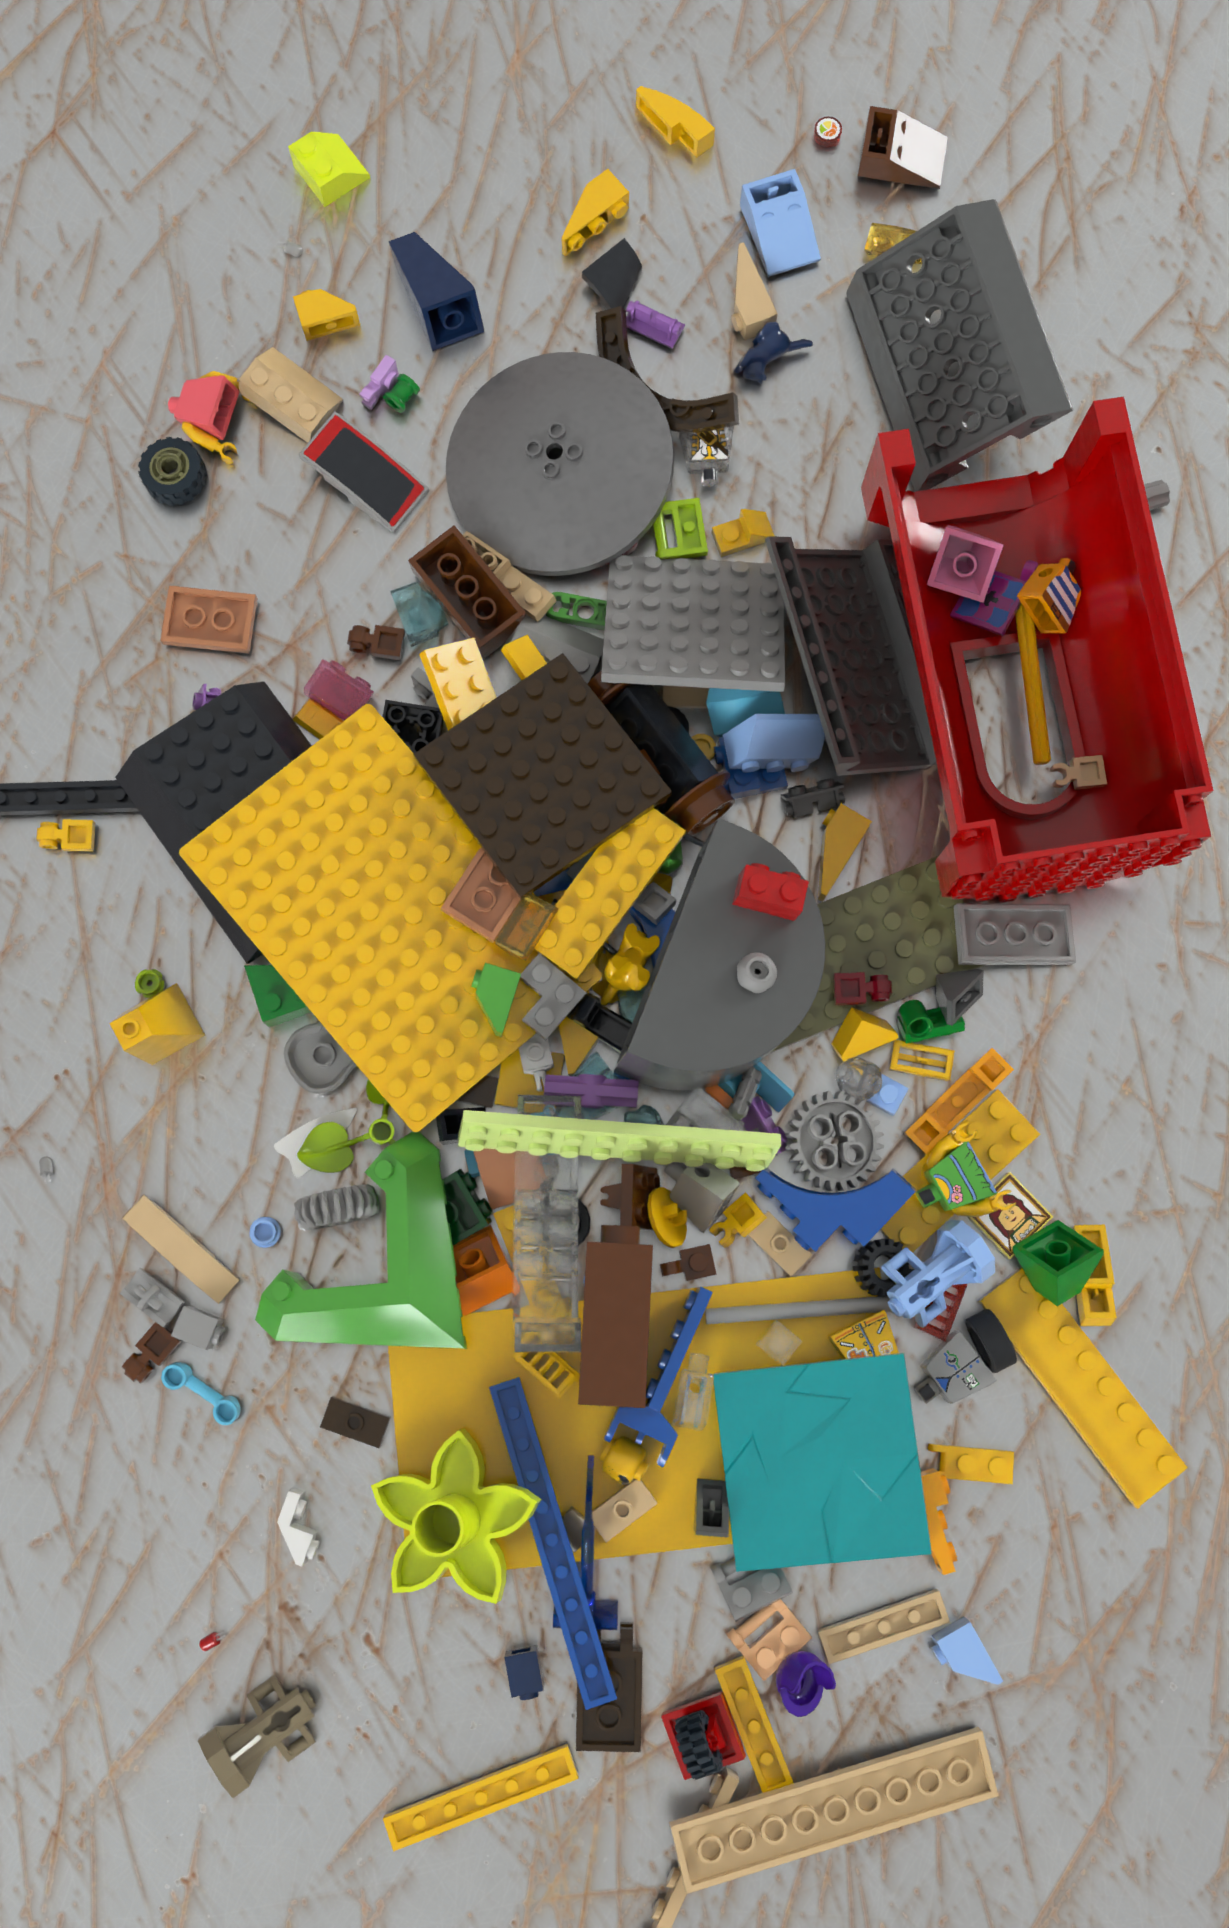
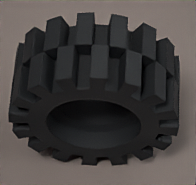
M879 1239L869 1241L866 1246L859 1248L858 1252H860V1255H855L853 1260L857 1261L858 1264L853 1266V1271H858V1276L854 1278L856 1282H862L860 1286L862 1290H869L868 1294L887 1296V1291L896 1283L890 1278L887 1280L880 1279L875 1274L874 1262L881 1255L891 1259L902 1250V1243L894 1242L893 1239ZM907 1262L897 1271L903 1277H906L915 1269H909V1263Z

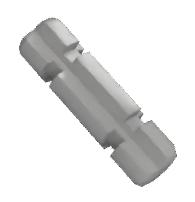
M755 1067L743 1073L742 1082L740 1081L733 1098V1103H731L728 1110L729 1115L734 1117L735 1120L740 1121L746 1117L749 1110L748 1105H751L758 1087L757 1084L761 1080V1071L756 1070Z

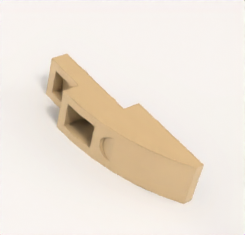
M466 531L463 536L519 603L526 614L539 622L555 604V596L511 566L509 559Z

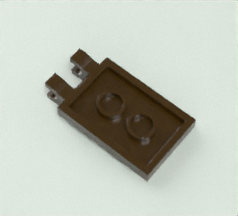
M594 1622L601 1643V1622ZM620 1622V1643H601L617 1700L586 1710L577 1683L576 1751L641 1752L642 1648H633V1623Z

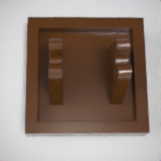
M622 1164L621 1183L605 1186L600 1189L602 1193L609 1195L608 1199H602L600 1204L621 1210L620 1225L640 1227V1230H653L648 1216L647 1203L652 1190L660 1188V1177L657 1174V1168L637 1164Z

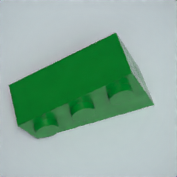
M244 965L262 1022L269 1028L312 1013L272 965Z

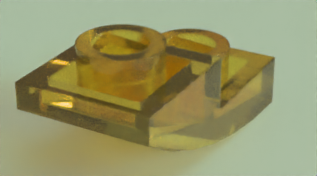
M872 223L864 250L867 255L879 256L916 231L893 225ZM922 258L917 259L913 264H923Z

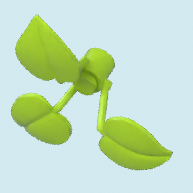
M369 1080L366 1085L369 1101L374 1104H384L381 1119L375 1120L370 1125L368 1133L348 1140L347 1131L340 1124L325 1122L317 1125L308 1134L297 1153V1157L302 1163L320 1172L335 1173L346 1169L352 1163L354 1156L349 1146L367 1139L378 1145L386 1143L391 1145L395 1142L392 1139L394 1127L387 1120L390 1105Z

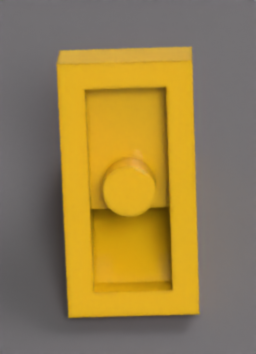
M741 509L738 519L714 526L711 530L721 557L766 543L765 539L768 536H775L766 512Z

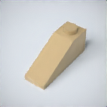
M743 242L738 246L734 313L731 315L734 329L736 332H741L745 341L755 337L766 323L776 322L778 313Z

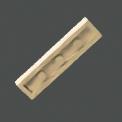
M935 1589L817 1630L827 1662L832 1664L948 1624L950 1620L940 1591Z

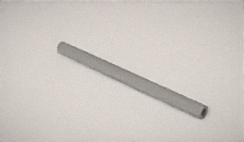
M888 1296L707 1308L705 1309L706 1324L876 1313L882 1310L890 1312L891 1309L887 1303L890 1300Z

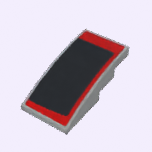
M336 411L332 413L299 453L301 460L321 473L325 481L348 496L349 502L393 533L398 530L429 492V488L403 464Z

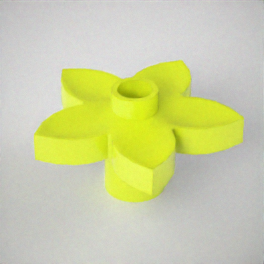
M465 1428L458 1430L447 1439L436 1453L431 1467V1480L420 1475L402 1474L386 1478L371 1485L377 1505L385 1517L393 1524L410 1532V1535L398 1547L393 1559L391 1571L393 1593L413 1592L425 1588L441 1578L449 1568L455 1582L469 1595L478 1600L494 1604L502 1600L506 1584V1562L504 1554L495 1538L507 1536L522 1527L533 1516L542 1499L528 1489L511 1483H498L484 1487L485 1466L483 1456L476 1441Z

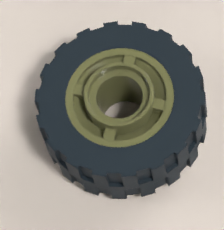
M166 437L163 440L159 439L154 444H150L141 455V461L138 464L140 471H138L139 477L150 495L162 504L166 503L170 506H174V504L183 505L187 501H192L197 494L199 495L202 487L205 486L207 471L204 461L196 448H193L190 442L183 441L182 438ZM177 469L174 473L169 474L171 470Z

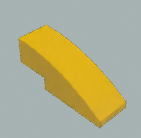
M643 86L636 89V108L670 145L680 139L696 158L714 145L715 128L695 110L657 90Z
M1105 1224L1074 1225V1231L1104 1250V1255L1084 1288L1076 1295L1080 1326H1111L1117 1316L1112 1292L1115 1282Z

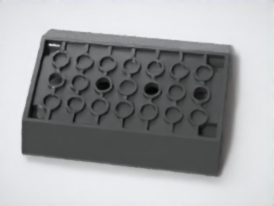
M995 199L959 205L952 208L856 270L846 294L894 431L909 429L916 461L911 475L915 492L929 490L968 468L966 459L1007 436L1012 435L1022 439L1073 411ZM922 258L923 264L921 269L916 273H912L913 263L917 259ZM940 310L941 317L939 321L931 325L930 317L932 313ZM958 361L960 364L959 371L956 375L950 377L948 374L949 367L952 363ZM973 414H978L979 420L977 425L972 429H968L967 421L969 417Z

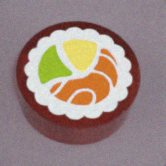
M827 116L816 122L814 139L819 145L832 147L840 141L842 125L836 118Z

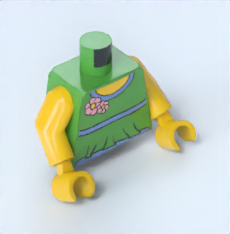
M969 1120L963 1121L956 1131L951 1132L937 1142L927 1160L928 1169L924 1172L929 1185L915 1192L920 1204L924 1208L939 1201L944 1211L952 1210L957 1216L980 1217L996 1212L998 1209L1008 1210L1016 1205V1203L1006 1205L1003 1202V1195L1012 1191L1004 1190L997 1193L972 1149L969 1141L976 1136L978 1131L976 1130L971 1135L963 1131V1127L970 1122Z

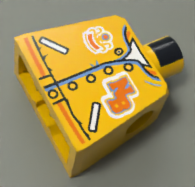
M885 1310L877 1312L828 1337L843 1359L899 1353Z

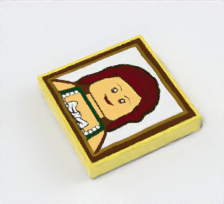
M1007 1172L994 1185L997 1193L1011 1190V1193L1003 1195V1202L1006 1205L1016 1203V1205L1011 1209H998L996 1212L980 1217L967 1216L1008 1260L1015 1255L1013 1253V1246L1040 1231L1053 1218L1049 1211L1011 1172Z

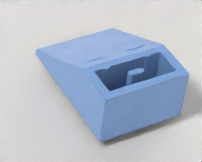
M795 169L742 185L740 207L768 277L821 260L805 192Z

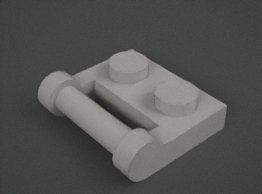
M735 1558L721 1565L716 1563L710 1566L736 1622L793 1593L782 1568L759 1570L729 1586L726 1577L736 1572Z

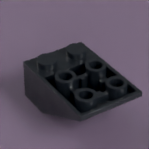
M385 700L382 717L413 753H416L442 735L443 716L440 708Z

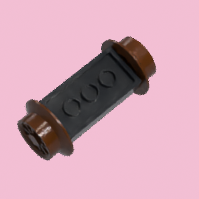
M600 671L587 683L636 747L639 750L645 749L660 772L659 776L672 791V795L668 798L667 802L658 809L659 812L674 823H677L678 826L686 830L687 834L692 836L709 827L735 803L734 798L725 788L730 778V773L728 771L717 772L652 685L601 682L602 671Z

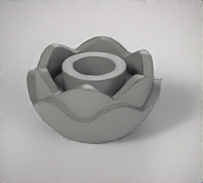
M750 953L744 956L737 965L739 984L753 993L766 991L776 981V965L769 956L763 953ZM756 969L760 971L759 975L755 974L754 971Z

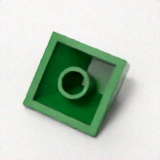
M1059 1220L1013 1246V1253L1034 1290L1056 1306L1061 1305L1082 1291L1104 1255L1102 1248Z

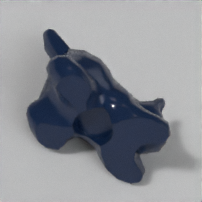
M768 322L756 334L752 341L754 346L746 351L733 372L738 374L743 371L744 378L758 381L762 384L767 378L764 372L768 363L787 352L811 347L813 342L806 339L792 342L787 334L780 329L779 323Z

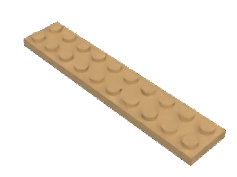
M976 1727L670 1821L669 1825L684 1889L689 1894L998 1797L999 1795L983 1731Z

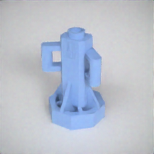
M949 1220L936 1230L937 1243L932 1256L925 1262H922L905 1247L881 1266L885 1274L896 1283L887 1291V1296L890 1299L887 1302L888 1306L896 1316L909 1319L915 1317L917 1324L923 1328L947 1309L943 1292L957 1284L983 1283L995 1273V1257L982 1237L963 1220ZM908 1262L915 1270L906 1277H903L897 1270ZM933 1301V1304H931L928 1308L925 1309V1307Z

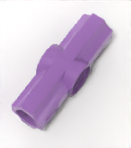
M579 1074L578 1077L546 1075L544 1102L576 1104V1106L583 1108H604V1106L637 1108L639 1081L606 1079V1076L594 1074Z

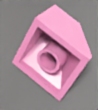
M948 525L945 529L927 585L983 603L1004 544Z

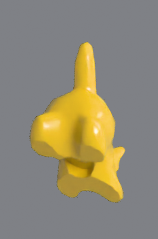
M627 924L618 952L607 961L604 969V977L609 983L601 998L602 1005L606 1006L611 1002L619 990L639 991L646 986L650 978V972L644 966L659 947L660 939L657 935L646 938L645 933L637 930L635 924Z

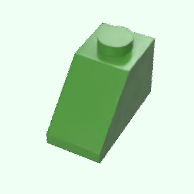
M485 963L483 971L476 970L471 987L477 988L475 997L495 1035L502 1037L521 974Z

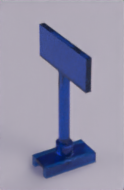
M588 1455L580 1577L596 1629L617 1630L618 1601L596 1600V1593L593 1591L595 1530L592 1504L594 1455ZM554 1606L553 1628H561Z

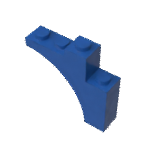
M769 1168L762 1170L755 1177L760 1182L757 1187L767 1197L775 1196L782 1203L780 1209L789 1218L794 1220L797 1217L800 1220L793 1229L797 1234L794 1239L804 1249L809 1250L811 1247L815 1252L840 1225L845 1228L842 1233L848 1240L855 1245L860 1242L865 1246L916 1192V1188L894 1168L882 1178L867 1186L846 1192L834 1193L818 1192L798 1187L785 1181Z

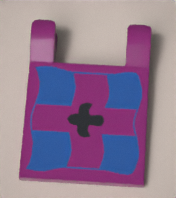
M1028 560L1023 567L1020 579L994 571L984 602L960 596L950 614L951 618L1003 636L1021 605L1017 595L1038 567V563Z

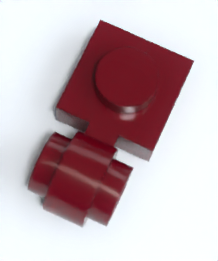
M865 972L834 973L833 975L835 1005L866 1004V994L871 996V1001L885 1002L889 1001L890 995L893 994L892 981L889 980L888 975L870 976V982L865 983Z

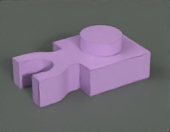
M385 355L370 376L371 381L359 394L363 398L362 405L372 410L379 396H383L388 389L394 387L399 376L396 360Z

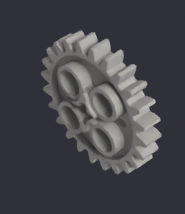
M831 1091L823 1092V1099L819 1094L813 1095L812 1102L809 1100L802 1102L804 1110L796 1109L793 1111L798 1120L788 1121V1124L794 1128V1131L785 1133V1136L793 1139V1143L785 1146V1148L795 1152L789 1158V1162L798 1161L800 1164L795 1169V1172L806 1171L804 1181H811L815 1178L814 1185L816 1188L822 1187L824 1183L827 1191L834 1190L835 1186H837L839 1191L846 1190L847 1184L851 1188L857 1187V1179L861 1182L868 1180L865 1171L870 1173L876 1171L871 1162L881 1161L882 1159L875 1151L884 1148V1145L877 1143L876 1138L882 1137L884 1133L875 1132L874 1129L881 1122L880 1120H870L874 1112L873 1109L863 1111L864 1100L854 1104V1094L848 1095L845 1100L843 1091L836 1092L834 1098ZM829 1114L833 1115L832 1120L829 1118ZM844 1116L848 1117L851 1121L849 1132L842 1126ZM815 1120H818L823 1127L820 1136L813 1130ZM831 1138H838V1144H832ZM849 1146L856 1152L854 1162L850 1161L847 1157ZM820 1150L824 1151L827 1155L825 1166L821 1165L818 1161ZM837 1161H838V1162L840 1163V1165H841L840 1168H838V1167L836 1166Z

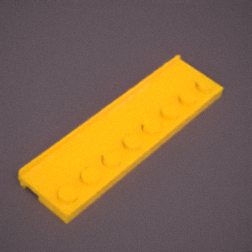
M1022 1267L986 1296L980 1298L978 1302L984 1310L990 1309L1005 1329L1013 1348L1136 1509H1139L1143 1503L1188 1468L1064 1305L1056 1306L1036 1292Z

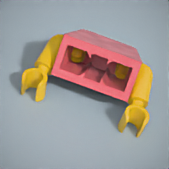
M211 371L198 379L187 380L183 385L180 397L173 396L169 399L168 408L174 414L175 419L182 424L183 432L193 442L211 452L216 450L220 453L223 462L232 464L233 460L229 456H225L224 453L227 450H231L238 454L235 445L230 442L221 444L218 441L225 438L239 395V381H237L238 378ZM241 394V396H242V398H243L244 400L250 401L249 399H247L245 396H243V395Z

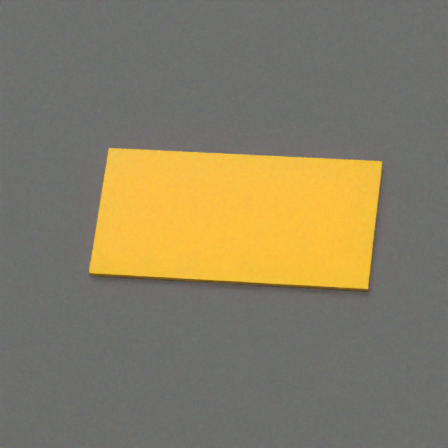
M880 1267L874 1268L875 1274L881 1279ZM853 1270L703 1287L713 1292L706 1309L877 1297L878 1295L868 1294L869 1290H862L860 1288L862 1282H856L854 1278L858 1276V1271ZM697 1288L651 1293L646 1389L651 1378L658 1379L662 1370L657 1366L664 1349L670 1351L675 1340L670 1337L677 1319L684 1320L688 1310L683 1308V1305L690 1290L696 1292ZM584 1300L564 1302L563 1306L568 1318L541 1330L538 1328L530 1306L474 1312L466 1316L462 1314L461 1323L463 1336L466 1337L467 1349L388 1346L399 1475L415 1474L431 1480V1467L436 1453L447 1439L458 1430L465 1428L476 1441L483 1456L485 1466L483 1486L488 1487L498 1483L518 1485L489 1387L520 1377L561 1515L563 1517L570 1507L573 1506L590 1521L587 1516L590 1512L626 1486L604 1473L602 1470L603 1462L600 1461V1457L609 1443L604 1440V1437L617 1407L578 1405L579 1378L559 1399L512 1357L535 1332L580 1374ZM704 1311L660 1411L678 1434L664 1467L656 1463L664 1443L645 1435L640 1445L647 1452L644 1462L649 1464L641 1480L658 1504L607 1543L596 1529L576 1552H573L575 1561L733 1544L730 1515L728 1537L695 1535L693 1529L697 1479L725 1481L713 1374L717 1372L843 1359L828 1337L875 1313L706 1324ZM536 1344L525 1358L530 1361L541 1348ZM545 1353L534 1367L539 1370L550 1356ZM555 1361L544 1373V1376L548 1379L560 1365ZM564 1370L553 1384L558 1387L569 1373ZM619 1422L613 1438L617 1440L619 1437L625 1436L635 1442L639 1431ZM529 1520L509 1535L495 1538L504 1554L506 1570L542 1566ZM404 1529L405 1539L408 1535H410L409 1530ZM449 1568L441 1577L452 1576Z

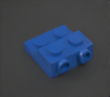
M720 737L718 739V744L714 747L715 760L717 764H722L723 771L730 773V778L725 788L734 799L787 789L788 783L784 769L776 772H767V769H759L748 773L742 772V769H729L724 738Z

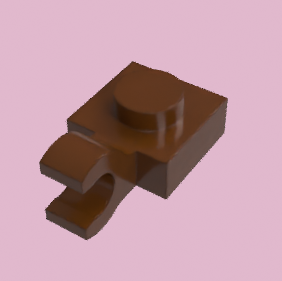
M710 1244L679 1250L681 1260L660 1264L662 1277L683 1272L685 1281L717 1275Z

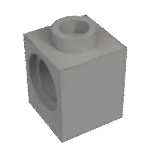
M183 1306L171 1336L205 1350L213 1349V1346H218L223 1338L225 1328L222 1327L225 1319L192 1306Z

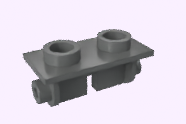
M830 778L817 781V786L806 788L805 785L788 788V793L781 794V798L789 801V804L785 805L786 815H792L793 818L812 814L814 813L812 802L817 801L819 812L838 808L841 803H845L843 792L838 793V789L844 788V785L838 781L834 782V779Z

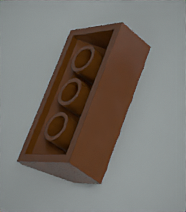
M455 525L408 560L415 576L466 639L475 638L483 659L503 645L526 616L523 608Z

